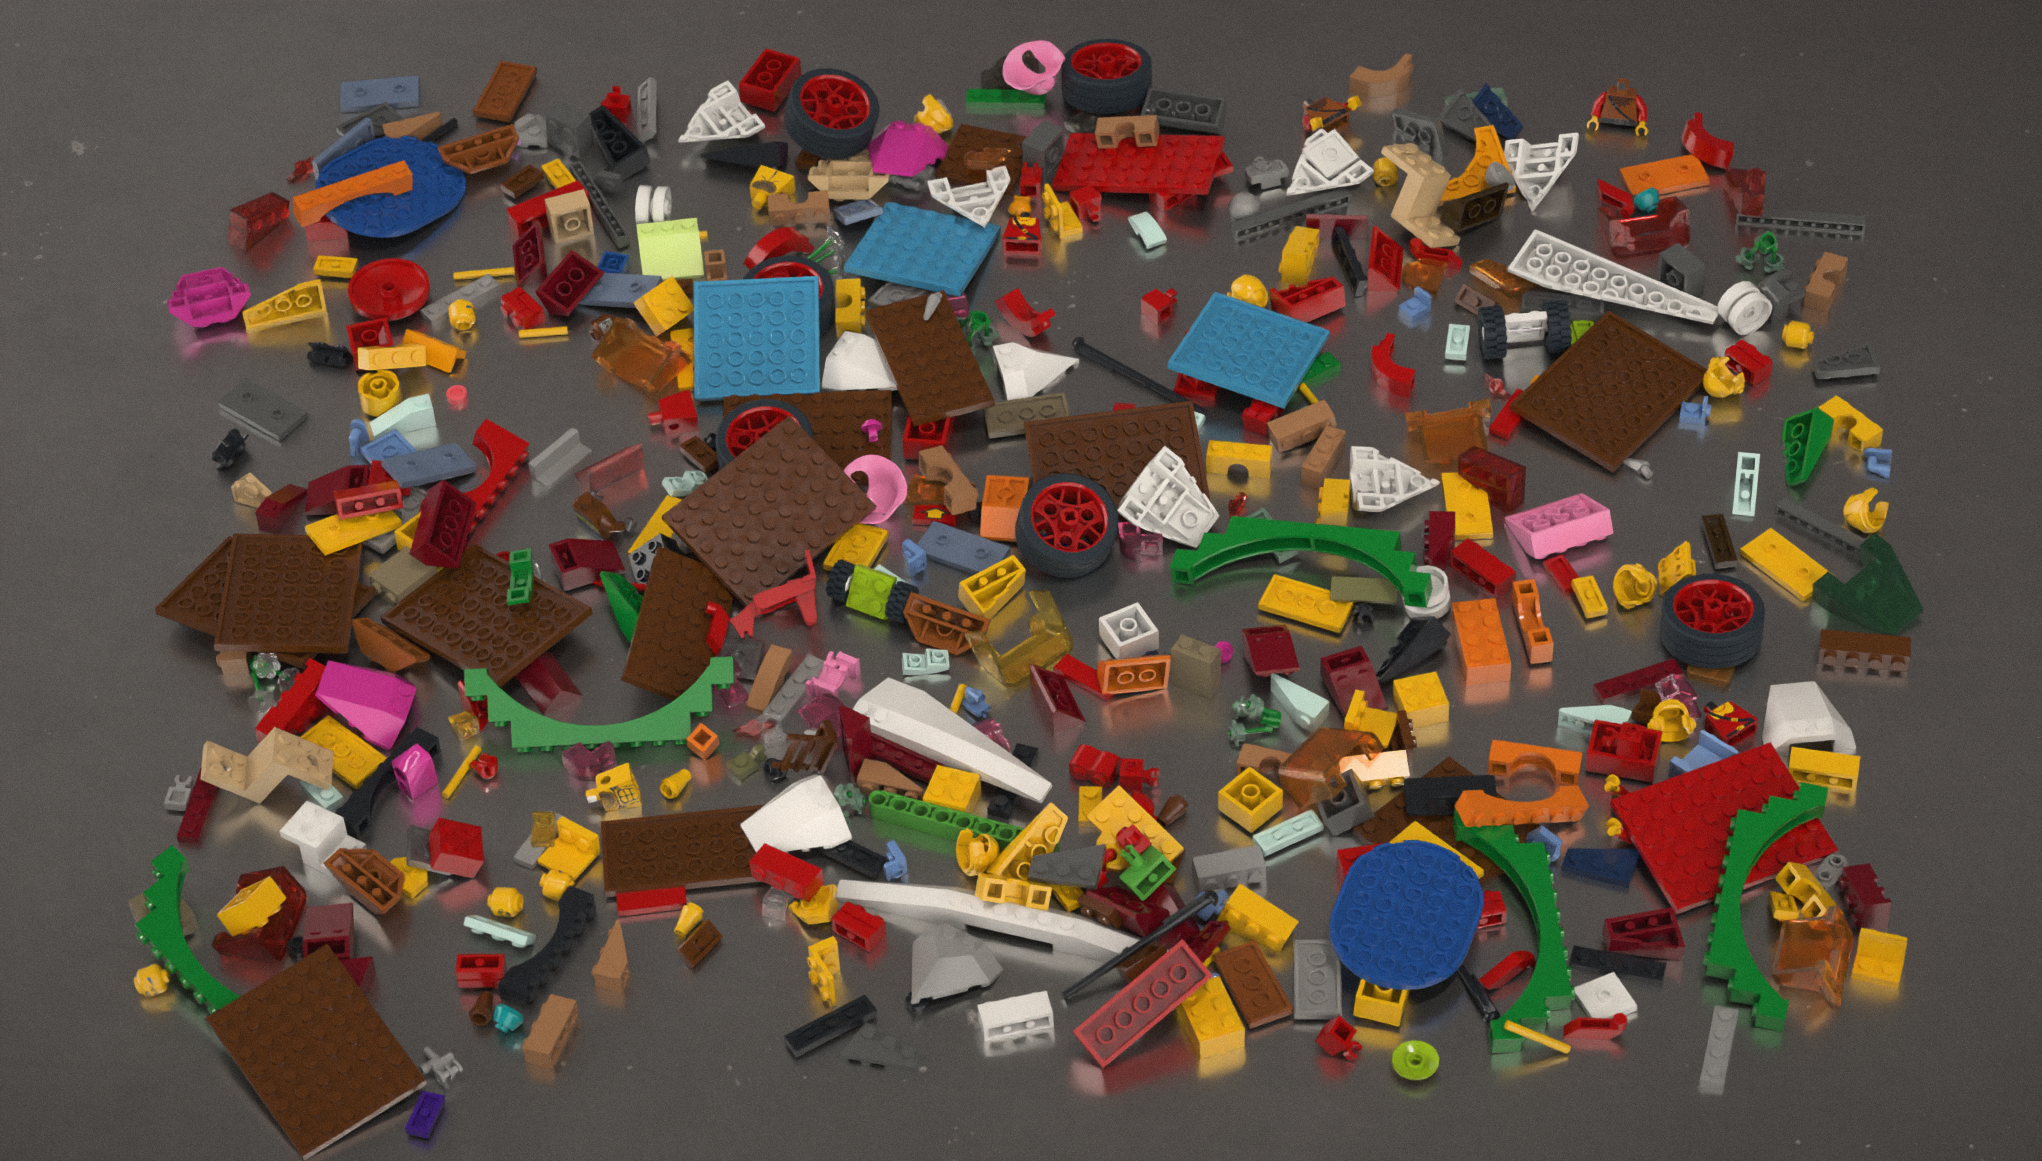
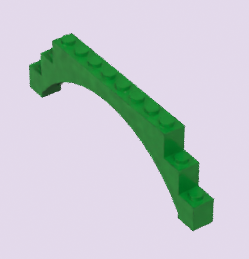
M1231 516L1225 534L1204 532L1198 551L1176 549L1170 565L1173 583L1194 585L1195 580L1208 572L1242 558L1277 551H1316L1354 560L1378 572L1399 590L1404 597L1405 606L1427 608L1433 589L1431 574L1416 572L1415 552L1401 551V536L1398 531Z
M710 657V665L700 678L673 702L641 718L617 724L600 726L578 725L542 716L518 703L503 691L489 676V669L487 668L464 669L465 696L471 697V701H485L484 697H488V722L494 723V727H506L508 722H511L512 748L518 749V753L531 752V748H540L541 752L554 751V747H562V750H576V746L585 745V749H598V745L607 744V748H621V744L629 743L630 747H643L645 742H652V746H665L666 741H674V745H687L686 739L693 732L692 713H695L696 717H709V713L714 712L713 686H717V689H730V685H735L734 657Z
M1801 782L1799 791L1794 790L1793 800L1770 796L1768 804H1763L1762 813L1738 809L1737 818L1732 817L1730 831H1734L1733 837L1728 836L1726 850H1730V854L1724 855L1722 868L1726 869V874L1720 875L1718 888L1723 889L1722 894L1717 893L1714 907L1719 909L1718 913L1713 912L1711 926L1715 927L1714 933L1709 932L1707 946H1711L1710 952L1705 951L1703 965L1707 966V976L1729 980L1727 991H1731L1730 1001L1754 1005L1752 1016L1756 1017L1755 1027L1783 1032L1789 1000L1783 999L1770 986L1751 957L1741 925L1740 902L1743 887L1758 859L1775 841L1805 822L1815 818H1823L1828 787Z
M1455 809L1453 817L1455 840L1463 841L1479 850L1509 876L1524 897L1535 924L1538 941V960L1530 983L1521 997L1506 1013L1497 1020H1491L1488 1033L1492 1053L1520 1052L1522 1042H1525L1526 1037L1504 1029L1507 1020L1534 1031H1544L1546 1022L1550 1021V1010L1570 1009L1571 1000L1575 999V989L1573 985L1570 986L1569 981L1571 980V967L1566 965L1568 951L1567 947H1563L1562 941H1564V929L1559 927L1561 920L1560 909L1555 906V903H1557V891L1552 889L1554 881L1553 871L1548 868V865H1550V853L1545 851L1544 842L1519 843V836L1514 834L1513 825L1465 827Z
M171 845L151 861L153 867L152 875L157 882L143 892L146 901L144 906L150 913L135 924L138 932L136 937L142 945L147 944L151 948L150 951L157 960L162 959L165 962L164 966L172 975L176 973L181 985L186 990L190 988L194 992L193 996L201 1005L205 1003L209 1007L207 1008L208 1012L213 1014L241 996L214 979L197 961L185 941L181 925L180 904L185 875L191 870L187 859Z

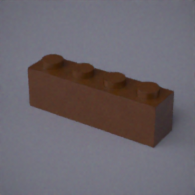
M1821 629L1818 664L1908 672L1911 656V637Z

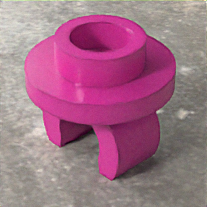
M876 419L866 420L861 426V431L868 433L869 442L878 441L877 431L882 429V423Z
M1227 641L1218 642L1215 647L1221 649V663H1226L1233 655V647Z

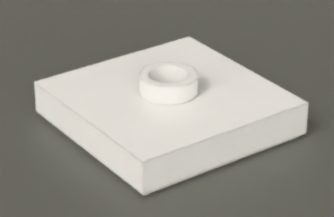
M1335 129L1303 148L1302 151L1318 172L1327 180L1359 161L1358 155Z
M1614 972L1574 987L1575 998L1588 1018H1613L1616 1013L1627 1015L1637 1011V1004Z

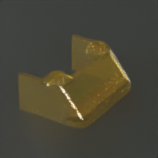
M1032 590L1029 592L1038 610L1037 613L1031 616L1028 622L1032 636L1000 656L998 651L990 645L984 631H967L964 633L979 664L1005 687H1017L1030 679V666L1032 664L1047 668L1066 654H1069L1074 647L1073 638L1049 590Z

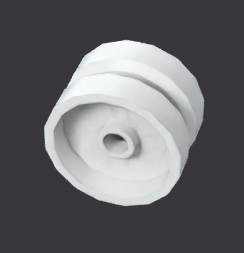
M639 186L635 208L636 224L670 221L672 206L670 187L658 186L654 192L652 186Z
M1742 281L1733 285L1724 293L1718 303L1717 311L1736 333L1748 335L1755 332L1768 320L1772 311V304L1764 294L1760 293V290L1753 283Z
M1429 565L1418 566L1416 572L1431 574L1433 587L1427 608L1405 606L1404 597L1402 596L1404 611L1411 618L1435 616L1437 619L1441 618L1448 612L1451 606L1448 578L1444 571L1437 567Z

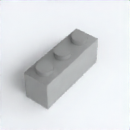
M1260 845L1192 857V872L1200 893L1206 890L1214 891L1216 889L1235 887L1239 884L1257 883L1266 880V863Z

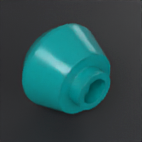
M1653 187L1633 197V204L1641 211L1646 210L1649 213L1658 208L1659 193Z
M500 1003L495 1006L493 1021L496 1022L495 1027L507 1033L508 1030L514 1031L524 1022V1017L513 1008Z

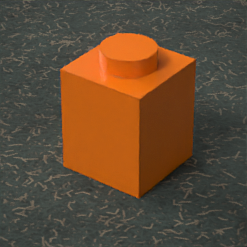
M702 723L686 739L688 748L704 761L720 745L718 736Z

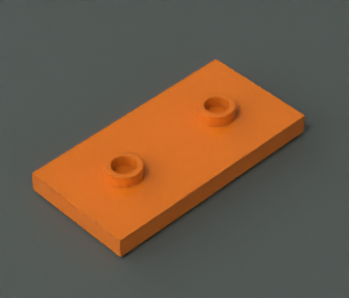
M1692 154L1619 169V174L1628 192L1631 194L1632 200L1637 194L1652 187L1657 189L1660 195L1709 185L1710 181L1700 160Z

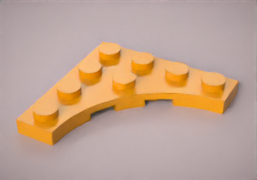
M1494 125L1474 128L1476 141L1475 156L1460 177L1449 180L1439 206H1444L1446 202L1491 188L1486 182L1485 174L1492 162L1502 164L1510 172ZM1516 185L1507 194L1516 192Z

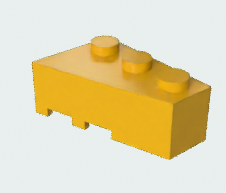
M1295 226L1292 234L1290 233L1289 239L1282 251V261L1279 264L1282 282L1306 285L1319 247V229Z
M1325 478L1324 487L1319 489V500H1322V502H1318V515H1320V518H1317L1316 524L1347 527L1350 480Z
M1242 884L1238 885L1216 920L1228 922L1231 928L1230 932L1252 941L1255 940L1256 943L1280 952L1299 922Z

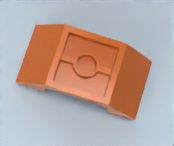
M987 475L981 509L980 537L988 540L1017 542L1015 538V524L1022 500L1032 487V477Z

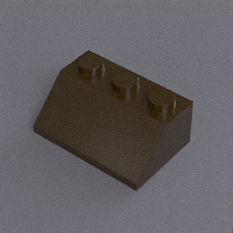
M1506 182L1444 203L1440 220L1457 233L1500 218L1509 184Z

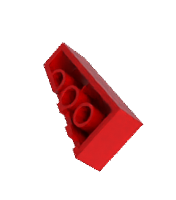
M311 658L305 663L307 668L302 674L298 672L293 678L294 685L289 691H283L279 696L280 699L276 708L272 706L255 727L258 743L274 727L297 736L314 719L318 718L320 713L327 707L315 696L326 666Z

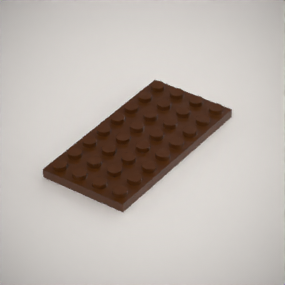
M944 290L939 291L942 294L941 301L928 321L924 320L923 316L927 299L931 294L865 310V317L913 426L995 406L994 398Z
M657 547L621 681L674 701L686 692L710 665V657H715V654L707 644L706 637L712 615L704 613L708 601H712L721 605L729 616L734 595L705 564L663 547Z
M764 805L601 821L605 897H616L618 893L675 887L694 889L760 882L751 876L749 861L756 852L740 824Z

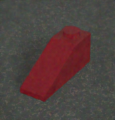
M288 484L266 497L255 512L259 530L279 534L306 497L308 489Z

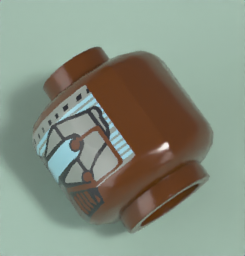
M605 313L590 323L591 331H589V334L595 342L598 341L606 344L619 335L621 325L614 315Z

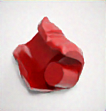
M483 753L480 755L479 761L473 760L469 766L482 778L492 779L498 771V759L496 756Z

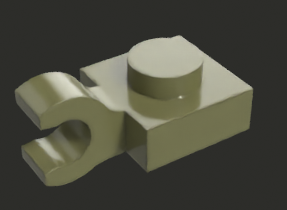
M759 743L752 748L749 754L743 751L727 761V768L741 781L758 770L757 763L767 758L763 753L766 749Z

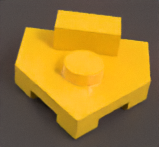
M407 857L394 858L390 862L405 874L402 893L413 899L428 885V870L408 866Z
M835 884L824 885L810 902L802 899L799 902L794 901L788 907L794 915L808 925L830 922L839 906L836 899L838 889Z

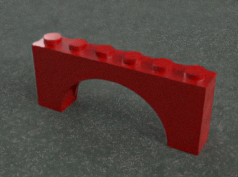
M487 418L475 432L472 444L486 457L490 468V475L480 486L463 493L476 502L468 531L469 534L473 532L476 521L478 519L481 520L485 516L487 506L494 504L498 497L497 493L504 491L509 477L513 478L519 469L518 465L520 463L524 464L530 454L527 452L529 442ZM424 498L423 501L421 502V506H420L419 512L422 511L425 498Z

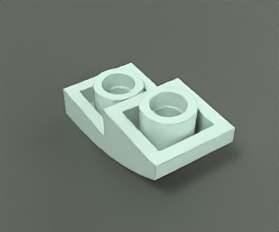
M1143 212L1128 218L1136 236L1141 235L1147 248L1164 244L1167 241L1162 229L1149 213Z
M685 471L683 477H664L662 485L671 497L687 496L707 481L708 478L703 471Z
M926 649L925 654L903 653L901 658L903 675L933 674L948 670L950 667L948 650Z

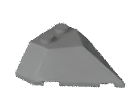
M948 923L927 929L913 942L911 1004L919 1003L920 999L930 996L932 999L965 992L968 991V987L976 985L981 987L990 986L1003 973V968L984 941Z

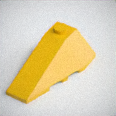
M321 280L300 283L243 311L246 329L326 312Z
M1050 802L998 855L985 872L991 875L1029 880L1028 875L1033 856L1053 853L1068 817Z

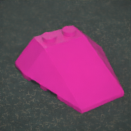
M901 120L888 124L871 139L867 146L873 172L910 177L925 170L927 164H935V159H943L949 148L931 126H925L923 123L907 124Z
M217 267L182 275L176 285L177 290L172 292V299H168L167 304L170 314L193 327L203 328L211 323H226L234 319L251 294L247 283L242 284L240 278H234L233 274L225 268Z
M328 661L315 696L336 714L339 712L349 721L348 724L352 728L355 726L364 733V738L367 741L390 751L406 721L417 688L414 683L394 673Z

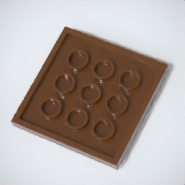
M960 124L935 174V180L947 177L949 184L968 186L987 182L986 169L1006 166L1010 183L1004 195L1012 196L1021 177L1023 167L1022 142L1028 137Z

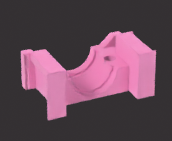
M830 651L826 661L823 663L820 676L818 678L813 677L805 683L806 695L811 696L815 693V697L817 695L833 701V707H835L839 702L838 689L848 676L856 679L860 674L859 658H854L840 651L835 660L834 652Z

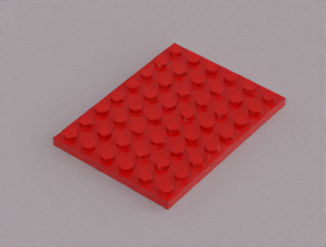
M1769 742L1611 800L1610 805L1671 907H1673L1674 912L1679 914L1716 900L1717 893L1722 894L1723 888H1718L1720 875L1726 874V869H1723L1722 865L1724 855L1730 854V850H1726L1728 836L1733 837L1734 831H1730L1732 817L1737 818L1738 809L1762 813L1763 804H1768L1770 796L1793 800L1794 790L1799 791L1800 788L1772 743ZM1819 818L1797 826L1775 841L1761 855L1752 868L1743 890L1774 879L1788 862L1809 866L1825 860L1831 854H1837L1839 850Z

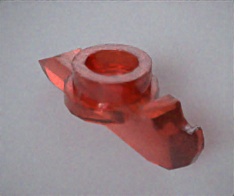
M315 156L308 157L305 161H297L294 165L295 170L286 180L291 181L298 174H306L309 164Z
M1483 374L1486 381L1489 382L1491 392L1494 394L1500 393L1507 400L1510 399L1511 395L1504 389L1505 385L1501 379H1493L1490 375Z
M1240 492L1239 495H1236L1235 499L1229 501L1230 519L1231 516H1238L1246 503L1247 496L1244 492Z
M752 719L747 722L746 726L738 727L732 730V732H747L755 736L762 729L774 727L775 722L760 723L758 720Z

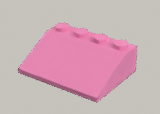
M1583 493L1504 517L1506 524L1525 552L1535 559L1546 558L1548 554L1554 552L1562 553L1567 551V548L1584 546L1589 541L1603 540L1607 535L1614 534L1610 510Z

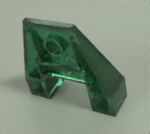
M1874 533L1859 546V561L1866 565V567L1845 584L1828 571L1813 583L1812 599L1830 613L1881 634L1895 636L1923 613L1924 609L1892 546L1878 534Z

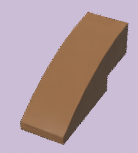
M771 644L754 680L746 703V709L763 713L784 685V676L793 663L792 650Z

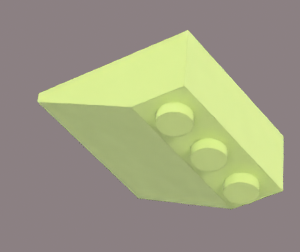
M697 218L636 224L643 275L661 276L663 281L671 276L675 280L705 277Z

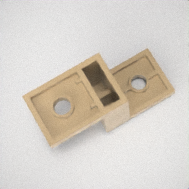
M1413 143L1384 146L1381 153L1408 174L1391 217L1430 248L1458 245L1461 238L1452 229L1442 224L1439 218L1434 217L1451 174L1442 165L1431 160L1432 158L1429 155L1421 152Z
M276 727L248 756L207 741L203 745L200 780L259 804L287 775L328 790L332 786L333 751Z

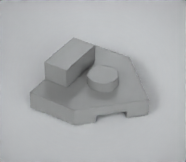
M529 113L514 122L515 130L522 141L519 147L539 145L540 148H548L546 122L539 114L533 116Z
M1259 156L1253 160L1254 163L1245 169V176L1251 185L1258 183L1261 189L1281 185L1280 178L1290 176L1289 169L1282 160L1266 161L1264 157Z

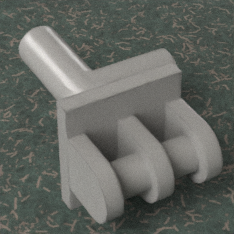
M427 1046L423 1049V1054L429 1061L419 1066L422 1074H426L433 1069L438 1083L441 1082L443 1084L446 1082V1078H453L456 1072L461 1073L463 1071L460 1063L451 1052L441 1058L431 1047Z

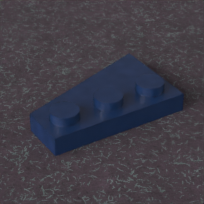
M1485 83L1472 102L1487 120L1494 125L1498 136L1505 140L1516 139L1524 128L1522 123Z
M1568 848L1561 871L1628 889L1641 855L1637 849Z

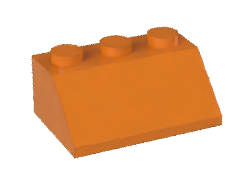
M1159 654L1098 661L1097 677L1102 694L1167 689L1171 656Z

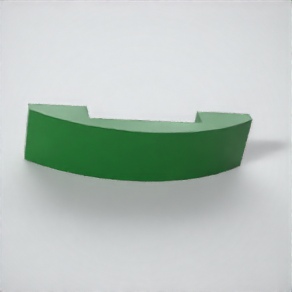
M532 549L510 551L511 579L510 589H507V605L530 602L534 587Z

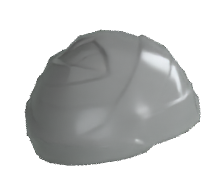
M1492 162L1488 166L1485 178L1489 187L1506 182L1509 184L1508 191L1515 187V181L1506 167L1498 162Z
M1248 192L1235 194L1228 204V213L1237 221L1257 215L1260 211L1258 200L1253 194Z

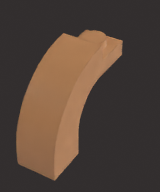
M1405 53L1394 67L1384 71H1374L1358 66L1349 77V92L1372 98L1387 97L1401 92L1410 84V75L1414 69L1412 64L1413 55Z

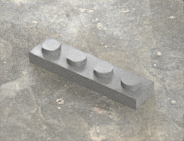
M649 77L638 87L637 138L643 144L648 139H652L657 131L656 80L652 77Z
M487 274L421 309V316L433 327L449 318L448 308L456 300L464 299L474 305L501 290L500 284Z
M808 654L763 711V719L783 726L806 696L805 683L813 677L818 678L820 676L825 661Z
M1715 1005L1699 1086L1723 1090L1739 1009Z

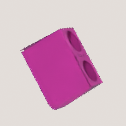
M418 744L413 745L391 761L399 789L412 800L438 784L433 760L429 753Z

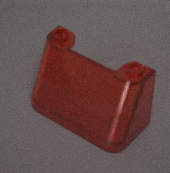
M1676 196L1661 199L1657 204V215L1619 220L1618 213L1613 207L1597 208V218L1610 252L1616 258L1661 253L1676 243H1679L1684 248L1690 244L1689 208Z
M285 866L240 875L236 886V894L242 889L271 876L286 899L280 904L282 908L274 915L269 916V921L261 928L254 927L245 935L240 933L236 936H230L227 932L217 933L211 946L220 955L266 962L283 960L288 950L287 943L294 935L307 901L305 889Z

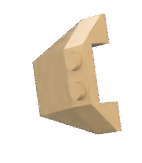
M866 147L862 152L852 157L820 160L818 167L813 166L810 168L808 180L820 191H828L829 199H834L835 201L854 199V201L870 199L889 181L890 174L873 172L871 158H869V151Z

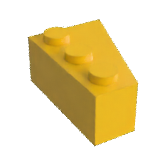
M1013 554L959 582L958 598L970 613L991 620L1024 585L1026 569Z

